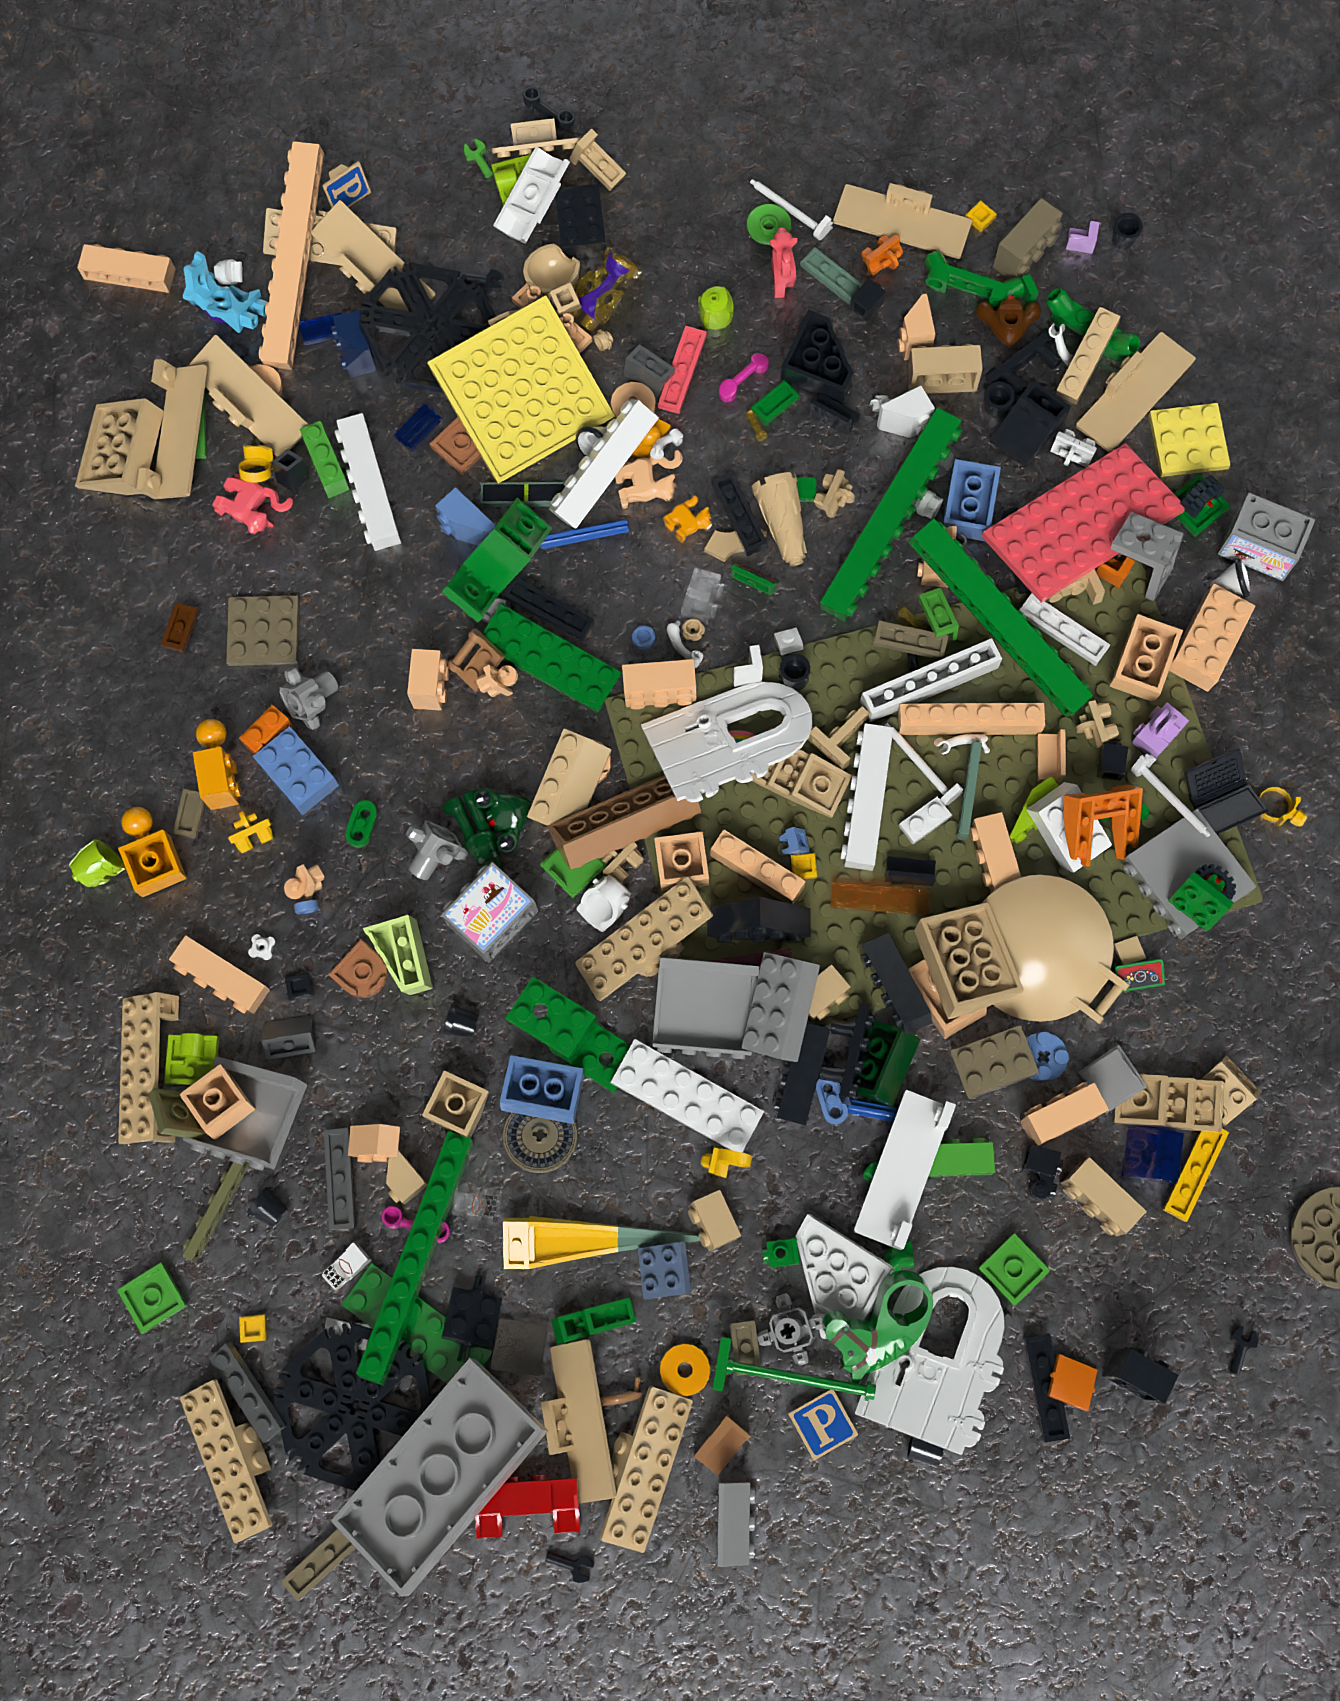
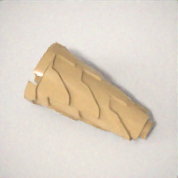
M784 472L765 477V484L761 486L760 480L755 482L751 487L752 492L757 498L763 517L778 545L782 559L786 563H790V566L802 564L807 550L803 536V521L796 474Z

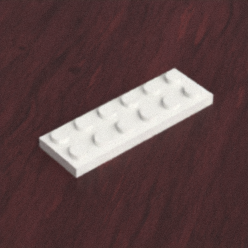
M634 1039L610 1082L725 1148L738 1152H743L764 1113L763 1110Z

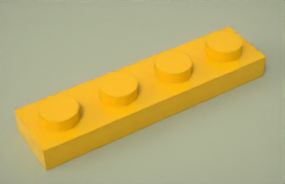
M1224 1129L1221 1132L1199 1131L1162 1209L1163 1211L1184 1222L1188 1221L1229 1134L1228 1131Z

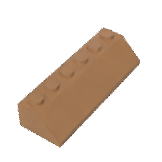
M665 775L548 825L547 828L563 861L570 869L580 868L596 858H603L612 851L625 848L630 843L639 839H646L655 832L669 829L673 824L680 821L689 820L694 815L701 813L699 802H689L686 798L677 801Z

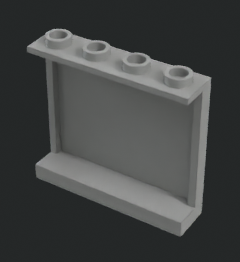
M1198 809L1192 813L1207 827L1206 830L1211 834L1209 837L1200 833L1184 817L1129 854L1122 861L1125 872L1130 877L1135 878L1139 884L1140 892L1145 897L1148 896L1155 912L1160 917L1163 916L1170 932L1174 936H1178L1180 940L1200 926L1184 913L1177 910L1168 900L1199 867L1201 868L1205 864H1207V867L1210 864H1214V868L1219 865L1222 867V872L1225 870L1229 872L1227 877L1232 876L1234 878L1232 883H1236V888L1234 889L1236 894L1231 900L1234 903L1257 887Z
M660 957L652 1047H657V1052L672 1053V1049H682L681 1054L696 1055V1051H706V1056L721 1057V1053H729L731 1058L745 1059L746 1055H752V1051L741 1048L756 988L757 976L759 975V966Z
M216 1057L213 1066L217 1067L221 1064L230 1072L256 1110L216 1140L207 1134L202 1140L184 1137L183 1141L192 1144L190 1149L205 1154L206 1150L211 1151L210 1155L223 1160L226 1155L230 1157L229 1161L244 1165L246 1161L250 1163L249 1167L263 1171L264 1167L274 1170L307 1084L292 1076Z

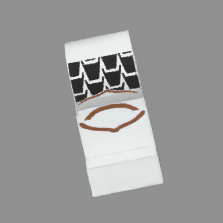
M353 1242L324 1271L322 1277L334 1291H337L356 1276L372 1259L358 1243Z

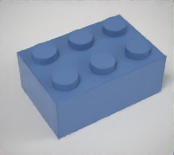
M955 459L951 472L943 525L945 527L957 526L956 536L963 534L969 539L985 541L982 538V534L991 527L1001 467Z
M290 726L253 755V758L302 815L339 786L332 774Z
M510 1055L500 1098L501 1111L574 1124L584 1079L583 1068Z

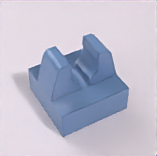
M792 827L786 829V833L780 836V841H788L789 844L787 849L782 850L783 854L810 853L804 829Z

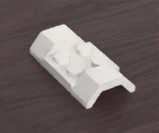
M535 147L493 226L509 237L526 244L536 224L541 223L561 186L560 180L570 162L567 159L563 161L557 159L540 148Z

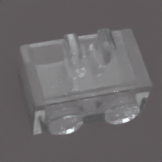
M694 567L681 608V618L688 620L697 619L702 624L708 625L710 618H714L718 607L715 604L716 598H721L724 589L720 574Z

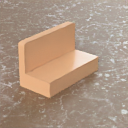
M1060 729L1058 734L1037 735V782H1043L1052 776L1056 783H1061L1066 775L1065 729Z

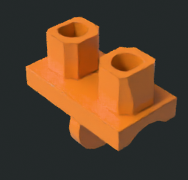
M897 234L892 237L883 235L877 242L878 248L873 250L867 247L862 251V259L867 265L870 275L874 276L887 266L891 269H896L899 266L897 259L903 254L900 246V236Z

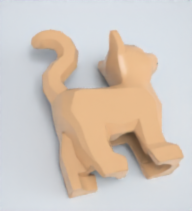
M675 450L673 460H668L663 456L660 460H654L652 457L638 458L633 462H625L615 476L616 483L621 484L624 479H632L633 485L618 491L622 508H628L630 502H647L654 498L664 499L667 502L671 501L675 493L674 488L677 487L676 483L673 482L675 476L671 474L654 482L653 465L659 463L664 468L674 469L682 463V453L679 450Z

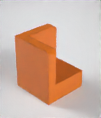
M1112 557L1100 565L1096 573L1098 577L1120 588L1135 561L1127 557L1121 563Z

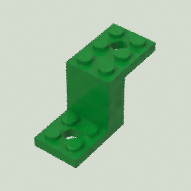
M516 498L495 527L465 559L442 590V593L450 601L463 609L468 616L479 622L497 596L532 559L552 530V527L520 499Z
M532 976L505 1019L547 1045L553 1056L569 1066L583 1068L585 1076L610 1092L615 1093L618 1087L610 1082L631 1045L599 1026L596 1015ZM537 1005L547 1007V1014L542 1018H537L533 1014V1010ZM604 1053H610L614 1058L613 1063L609 1066H603L599 1061L600 1056Z

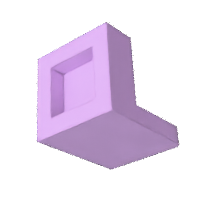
M1090 221L1088 230L1070 228L1066 249L1092 254L1097 241L1099 222Z

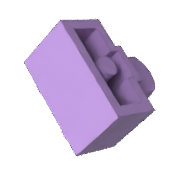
M1166 703L1162 708L1157 706L1148 716L1151 718L1147 725L1142 723L1133 733L1136 737L1132 744L1144 754H1152L1157 758L1189 722L1185 716L1169 703Z

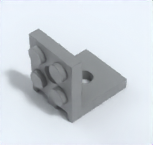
M1131 512L1115 537L1110 548L1111 550L1154 568L1145 598L1154 601L1173 570L1184 533ZM1144 537L1148 541L1141 542L1137 538Z

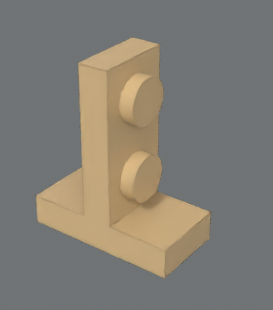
M591 128L576 143L569 160L574 165L580 161L611 191L625 177L626 173L595 142L598 134Z
M1094 569L1045 600V602H1057L1064 596L1070 594L1078 595L1086 589L1094 605L1102 602L1105 590Z
M863 706L858 711L855 709L851 711L845 718L847 722L841 728L837 726L829 734L830 739L815 726L811 730L808 740L838 768L844 770L849 765L850 757L840 747L868 720L869 712Z

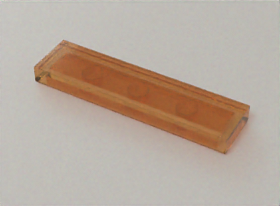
M832 882L830 908L928 915L929 890Z

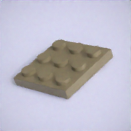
M298 595L229 597L226 660L228 666L298 664L300 602Z

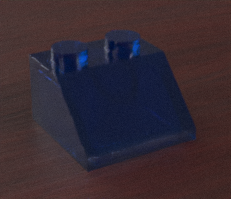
M1129 1126L1121 1176L1166 1185L1178 1183L1184 1133L1161 1128Z

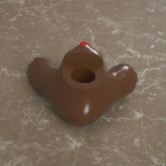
M1009 296L1001 301L996 311L988 301L980 302L975 310L977 318L990 328L1000 342L1007 346L1016 344L1025 334L1028 327L1039 319L1042 312L1039 303L1028 302L1022 307L1021 301L1013 296Z

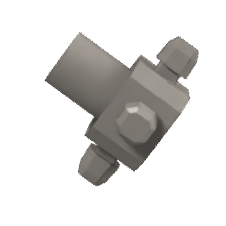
M290 667L285 670V678L288 683L280 687V697L288 713L294 719L303 720L307 728L314 730L320 726L318 713L325 709V698L338 690L337 681L328 671H323L314 678L302 677L296 667Z
M425 821L421 828L410 826L406 832L408 838L414 842L418 849L417 854L408 866V870L420 879L428 880L439 863L447 866L453 859L464 860L468 854L454 833L430 821Z
M787 1293L776 1296L777 1308H780L781 1313L772 1316L769 1322L771 1331L767 1329L757 1334L759 1345L773 1344L772 1341H774L776 1348L784 1353L793 1350L794 1355L792 1357L797 1366L808 1364L809 1356L804 1347L813 1343L816 1337L814 1328L816 1330L823 1328L822 1320L825 1314L812 1315L810 1319L807 1310L801 1307L791 1308L793 1303ZM789 1323V1327L794 1326L795 1332L792 1333V1336H790L786 1330L787 1325Z

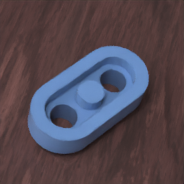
M819 1079L815 1091L823 1117L829 1124H841L848 1115V1108L846 1104L841 1103L839 1098L840 1083ZM830 1085L832 1092H824L823 1086ZM833 1108L838 1109L840 1112L839 1116L833 1117L830 1110Z

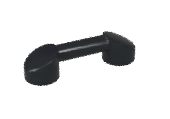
M527 87L523 91V101L526 107L531 110H538L550 119L554 118L559 129H568L574 125V113L567 109L557 113L540 102L541 93L538 88Z

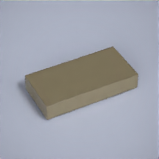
M183 788L172 832L174 835L198 839L206 806L200 798L199 791Z

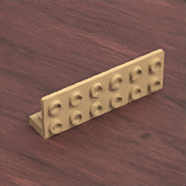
M162 359L154 360L151 382L167 390L155 472L148 468H139L136 488L137 491L153 499L190 496L207 366L204 364L176 368Z
M156 992L123 999L119 1144L147 1141L175 1142L176 1136L159 1133L148 1094L153 1088L158 1089L160 1019L168 1021L178 1020L179 996Z

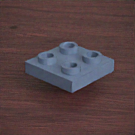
M685 1242L638 1248L643 1300L691 1293Z

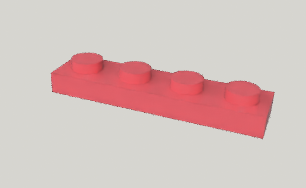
M685 326L671 365L675 368V374L664 385L658 402L659 409L680 414L707 337L706 331Z

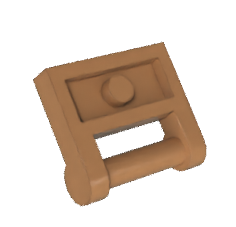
M472 629L468 634L469 638L456 656L448 661L446 666L477 692L480 689L476 679L485 674L483 668L487 665L497 668L505 655L480 631ZM478 643L481 647L468 665L464 667L461 663L475 644Z

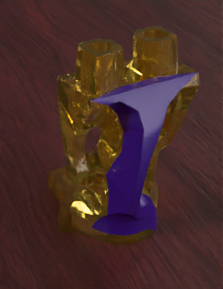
M607 247L604 255L606 258L601 267L595 273L589 271L573 286L582 308L569 314L577 319L582 310L587 313L581 325L590 331H593L599 323L606 324L620 302L624 292L621 290L617 291L615 288L625 279L639 278L643 272L642 269L632 263L627 257L615 252L610 247ZM607 273L608 277L603 282V276ZM591 281L592 287L587 291L585 287ZM612 294L613 299L610 303L606 304L605 298Z

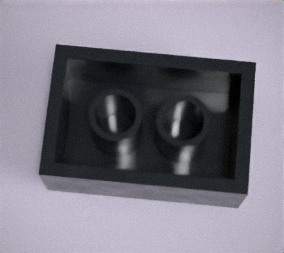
M599 184L559 188L555 198L562 252L571 260L573 257L577 260L607 257Z
M1125 1347L1124 1349L1115 1350L1102 1377L1147 1402L1165 1404L1179 1375L1172 1371L1174 1367L1162 1360L1149 1359L1150 1354L1139 1347Z

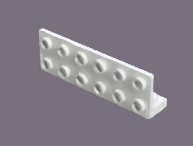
M905 1091L854 1232L898 1250L904 1249L912 1228L911 1223L943 1134L949 1126L955 1104L948 1101L942 1104L911 1091Z

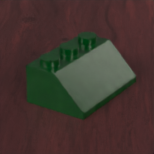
M875 1021L873 1029L869 1028L867 1037H870L868 1051H864L862 1057L865 1064L863 1074H859L857 1083H859L858 1095L876 1103L893 1107L921 1039L912 1033L904 1035L901 1027L896 1028L894 1025Z

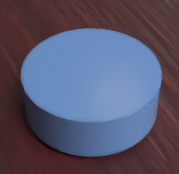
M644 625L637 627L632 633L634 646L640 650L650 649L655 644L653 629Z
M318 900L294 904L296 914L312 913L319 909Z

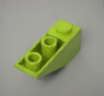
M1052 776L1030 792L1009 836L1011 843L1015 841L1018 844L1028 836L1027 832L1032 828L1038 830L1026 809L1059 786Z

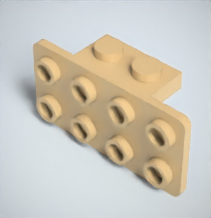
M554 118L511 124L514 146L492 148V153L497 154L498 158L510 157V152L519 151V155L532 154V149H535V147L540 148L544 152L554 151L555 146H562L563 150L574 149L580 138L557 140Z

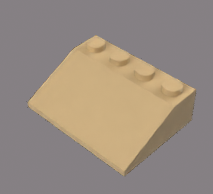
M146 398L96 404L75 487L122 495L143 494L136 490L139 468L150 469L164 411Z
M988 902L919 920L914 932L948 1019L971 1014L1024 991Z

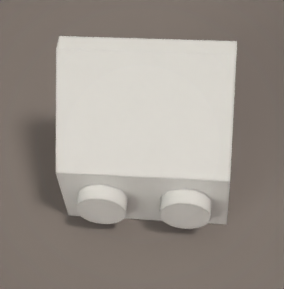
M919 386L880 406L877 427L879 430L907 438L915 435L920 436L932 417L935 407L922 386Z

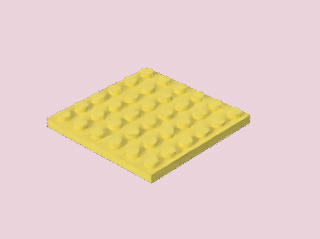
M547 296L538 299L427 363L498 484L575 441L576 433L580 428L584 426L599 427L615 417Z

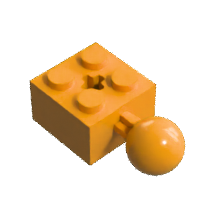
M205 719L197 726V741L206 750L193 752L200 798L211 810L239 805L238 797L241 796L240 785L238 782H235L234 774H238L236 762L231 760L230 754L226 753L221 747L226 740L227 731L223 723L217 719Z
M138 806L126 810L121 819L122 828L127 834L135 837L136 841L118 849L134 891L141 897H145L187 879L171 836L164 829L151 835L149 834L153 824L150 812Z

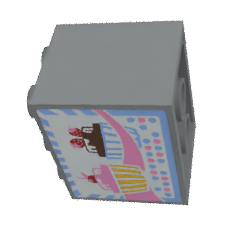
M1248 493L1232 519L1218 555L1232 561L1241 559L1245 566L1284 581L1298 562L1315 519Z
M492 862L489 866L485 865L479 870L476 880L472 884L470 882L461 889V895L455 901L451 900L445 905L442 917L458 936L485 961L490 963L537 914L538 908L535 901Z

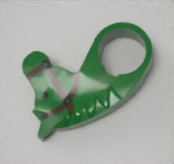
M899 1270L889 1274L880 1284L872 1318L869 1321L860 1319L848 1320L842 1312L837 1310H831L824 1316L822 1326L826 1337L840 1350L842 1356L840 1361L842 1367L850 1372L851 1383L858 1384L866 1373L888 1365L905 1353L919 1339L929 1323L933 1310V1297L926 1282L919 1274L909 1270ZM903 1285L917 1286L923 1290V1299L915 1310L902 1316L899 1313L893 1314L887 1308L889 1296L895 1289Z

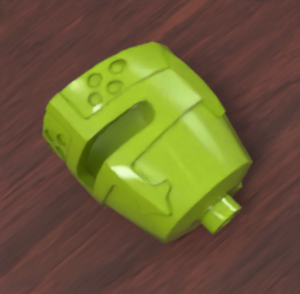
M715 286L709 288L702 296H699V315L706 329L718 330L725 328L731 323L734 316L732 297L725 287Z
M95 839L81 848L69 863V867L73 872L72 878L76 882L80 881L86 887H96L105 884L111 880L110 876H116L126 869L121 858L108 845Z

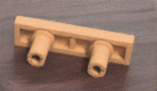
M526 283L512 297V302L519 308H523L544 296L541 295L539 287H529ZM565 313L559 319L580 354L592 342V337L574 322L571 314Z

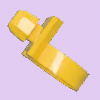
M264 445L243 446L245 460L238 467L240 478L251 483L263 482L269 479L272 474L271 470H273L271 463L273 461L272 448ZM255 466H264L266 469L258 473L244 471Z
M1279 787L1267 788L1258 796L1261 798L1265 792L1276 791L1286 798L1288 803L1287 814L1279 818L1268 816L1266 813L1260 815L1265 820L1276 822L1277 827L1281 826L1287 819H1290V823L1299 827L1307 820L1304 812L1300 809H1295L1300 803L1301 797H1295L1292 800L1290 795Z
M714 1148L712 1154L706 1153L702 1156L701 1165L708 1168L709 1173L726 1178L729 1165L750 1168L753 1156L734 1150Z

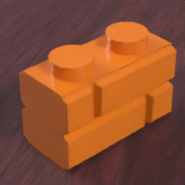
M271 705L239 739L255 755L289 726L293 728V725L274 705Z

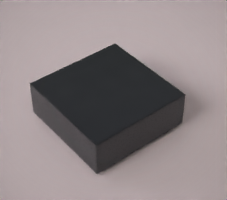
M309 972L285 977L290 1002L314 997Z

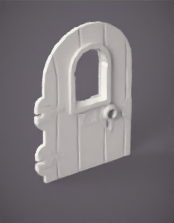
M756 682L681 708L641 724V727L677 801L686 798L689 802H699L703 800L701 794L705 793L707 798L714 796L719 790V785L734 779L740 783L753 781L751 774L754 773L757 779L763 777L768 772V766L796 753L809 738L812 729V713L807 701L794 689L780 683ZM772 709L780 711L784 716L782 724L776 728L738 743L735 742L733 736L731 737L726 728L727 724L756 714L758 711Z
M939 1267L920 1274L932 1294L933 1308L938 1300L946 1296L958 1297L966 1302L969 1308L968 1320L954 1359L945 1356H935L929 1353L928 1350L920 1348L919 1346L924 1335L923 1332L919 1339L905 1353L888 1365L869 1373L867 1381H871V1384H876L874 1400L864 1401L865 1396L861 1395L855 1414L962 1455L965 1447H972L980 1440L981 1434L973 1431V1428L977 1427L979 1430H983L985 1425L983 1413L978 1410L984 1392L993 1391L999 1385L1000 1378L993 1377V1372L1002 1375L1004 1371L1003 1361L997 1355L1005 1328L1004 1313L999 1298L991 1286L980 1276L965 1269ZM906 1285L895 1303L892 1311L893 1314L899 1313L904 1316L905 1313L915 1310L923 1299V1290L914 1285ZM904 1361H909L910 1365L905 1369L901 1386H898L896 1382L900 1371H902L901 1364Z

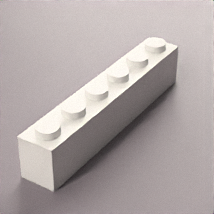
M627 400L621 406L619 416L610 421L606 427L607 432L602 438L600 437L595 441L592 446V452L580 461L578 471L566 480L564 484L566 487L552 499L549 510L568 526L575 529L578 527L659 417L639 400Z
M363 413L336 420L338 429L335 430L338 443H343L344 449L340 450L344 463H349L350 469L346 470L349 482L354 483L356 488L352 490L356 504L360 503L362 508L358 510L361 523H366L368 529L364 531L367 544L372 543L375 551L401 544Z
M991 638L863 692L860 703L869 712V722H873L898 711L900 704L918 703L998 669L1002 657Z
M865 723L863 731H858L857 745H861L860 754L855 753L853 767L858 768L857 776H852L850 790L855 792L854 799H849L847 813L852 814L851 821H846L844 836H848L847 845L842 846L841 859H845L844 867L869 871L874 869L893 727Z

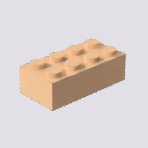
M1213 584L1204 594L1176 649L1169 671L1208 692L1218 682L1255 605Z

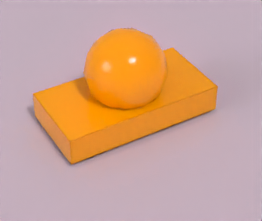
M658 419L631 456L636 459L651 457L650 452L654 442L666 436L671 429V425Z

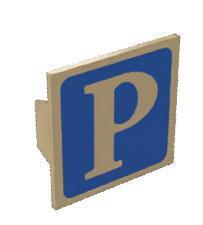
M359 161L350 167L340 164L329 172L331 180L322 185L331 208L339 200L349 208L371 193Z
M834 1390L823 1393L789 1413L813 1460L820 1458L858 1436L855 1427Z

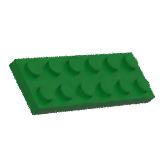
M500 604L482 633L505 655L504 661L596 713H599L605 700L622 675V672L502 604Z
M371 1263L341 1305L371 1328H374L392 1277ZM417 1296L402 1336L403 1339L407 1340L402 1343L400 1349L406 1344L411 1343L412 1346L408 1349L407 1354L414 1357L420 1353L421 1357L417 1362L420 1363L424 1359L426 1368L448 1384L465 1364L462 1361H457L460 1345L453 1341L441 1339L446 1317ZM479 1347L470 1348L468 1359H476L484 1367L494 1352Z

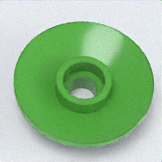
M760 205L753 209L748 216V233L755 241L761 244L770 245V240L773 239L779 228H785L788 233L790 232V216L786 210L778 205Z

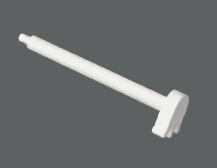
M753 179L750 181L755 189L813 229V236L816 239L822 240L833 228L831 226L833 224L832 219L827 215L818 224L761 182H756Z
M893 727L892 738L942 793L941 801L945 806L963 794L964 789L958 783L949 790Z
M1152 754L1141 755L1131 769L1134 775L1137 777L1143 775L1200 833L1209 837L1211 834L1206 830L1207 827L1149 770L1150 766L1156 761V758Z

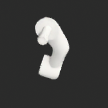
M1053 323L1049 328V334L1055 338L1058 354L1067 367H1069L1074 355L1068 352L1064 343L1062 333L1065 330V325L1061 324L1060 332H1057L1054 329L1055 324Z
M673 429L668 435L657 439L651 449V457L654 460L662 459L664 456L663 447L670 442L675 446H679L683 442V434L678 429Z
M679 620L668 624L667 633L673 648L686 660L694 659V667L697 668L703 659V653L696 650L690 652L682 644L679 634V626L681 624Z
M963 734L947 740L937 738L934 741L935 746H940L944 743V746L938 751L941 754H947L951 747L972 744L973 742L982 743L983 751L985 753L990 752L985 743L988 737L984 734Z

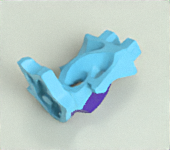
M196 252L192 263L184 267L186 288L183 293V299L203 309L211 320L228 324L240 333L245 327L254 330L259 322L258 315L267 316L265 314L267 301L262 300L259 289L247 293L233 285L230 287L218 286L214 281V274L208 271L206 258L202 253ZM218 298L224 299L221 302L216 301Z

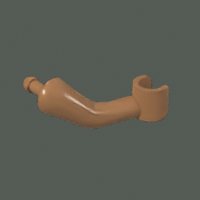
M635 1377L633 1391L600 1397L601 1407L641 1398L643 1393L638 1392L641 1381L640 1377Z

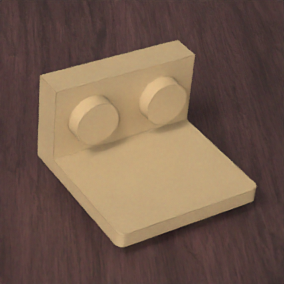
M1227 1055L1200 1079L1224 1082L1222 1128L1251 1105L1261 1094V1091Z

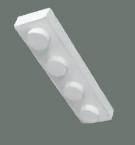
M1031 593L1020 608L1028 622L1095 666L1110 647L1109 643L1045 601L1041 603L1033 593Z

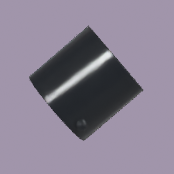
M795 653L789 654L785 658L783 657L779 671L780 684L788 686L795 691L802 690L809 682L811 668L809 661L803 655Z
M911 1436L907 1460L910 1463L914 1461L938 1468L944 1448Z

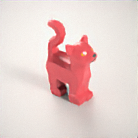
M779 228L773 239L770 240V245L773 247L771 266L774 274L775 285H773L775 298L785 297V289L794 287L796 280V267L792 247L798 242V239L793 238L785 228Z
M235 474L234 478H227L223 485L225 490L230 493L233 491L238 492L234 500L217 496L212 504L217 514L221 516L224 513L231 515L237 522L246 524L248 532L255 535L266 527L273 528L274 526L266 518V513L256 512L266 497H270L271 506L279 512L288 511L293 505V499L289 497L284 503H280L278 492L272 488H266L254 482H246L240 478L239 474Z

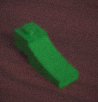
M629 1297L552 1319L551 1323L557 1345L636 1323Z

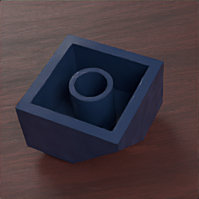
M360 310L333 316L335 325L331 326L338 350L343 351L344 356L340 357L343 370H348L350 378L376 371L372 352L359 329V319L362 317L359 314Z

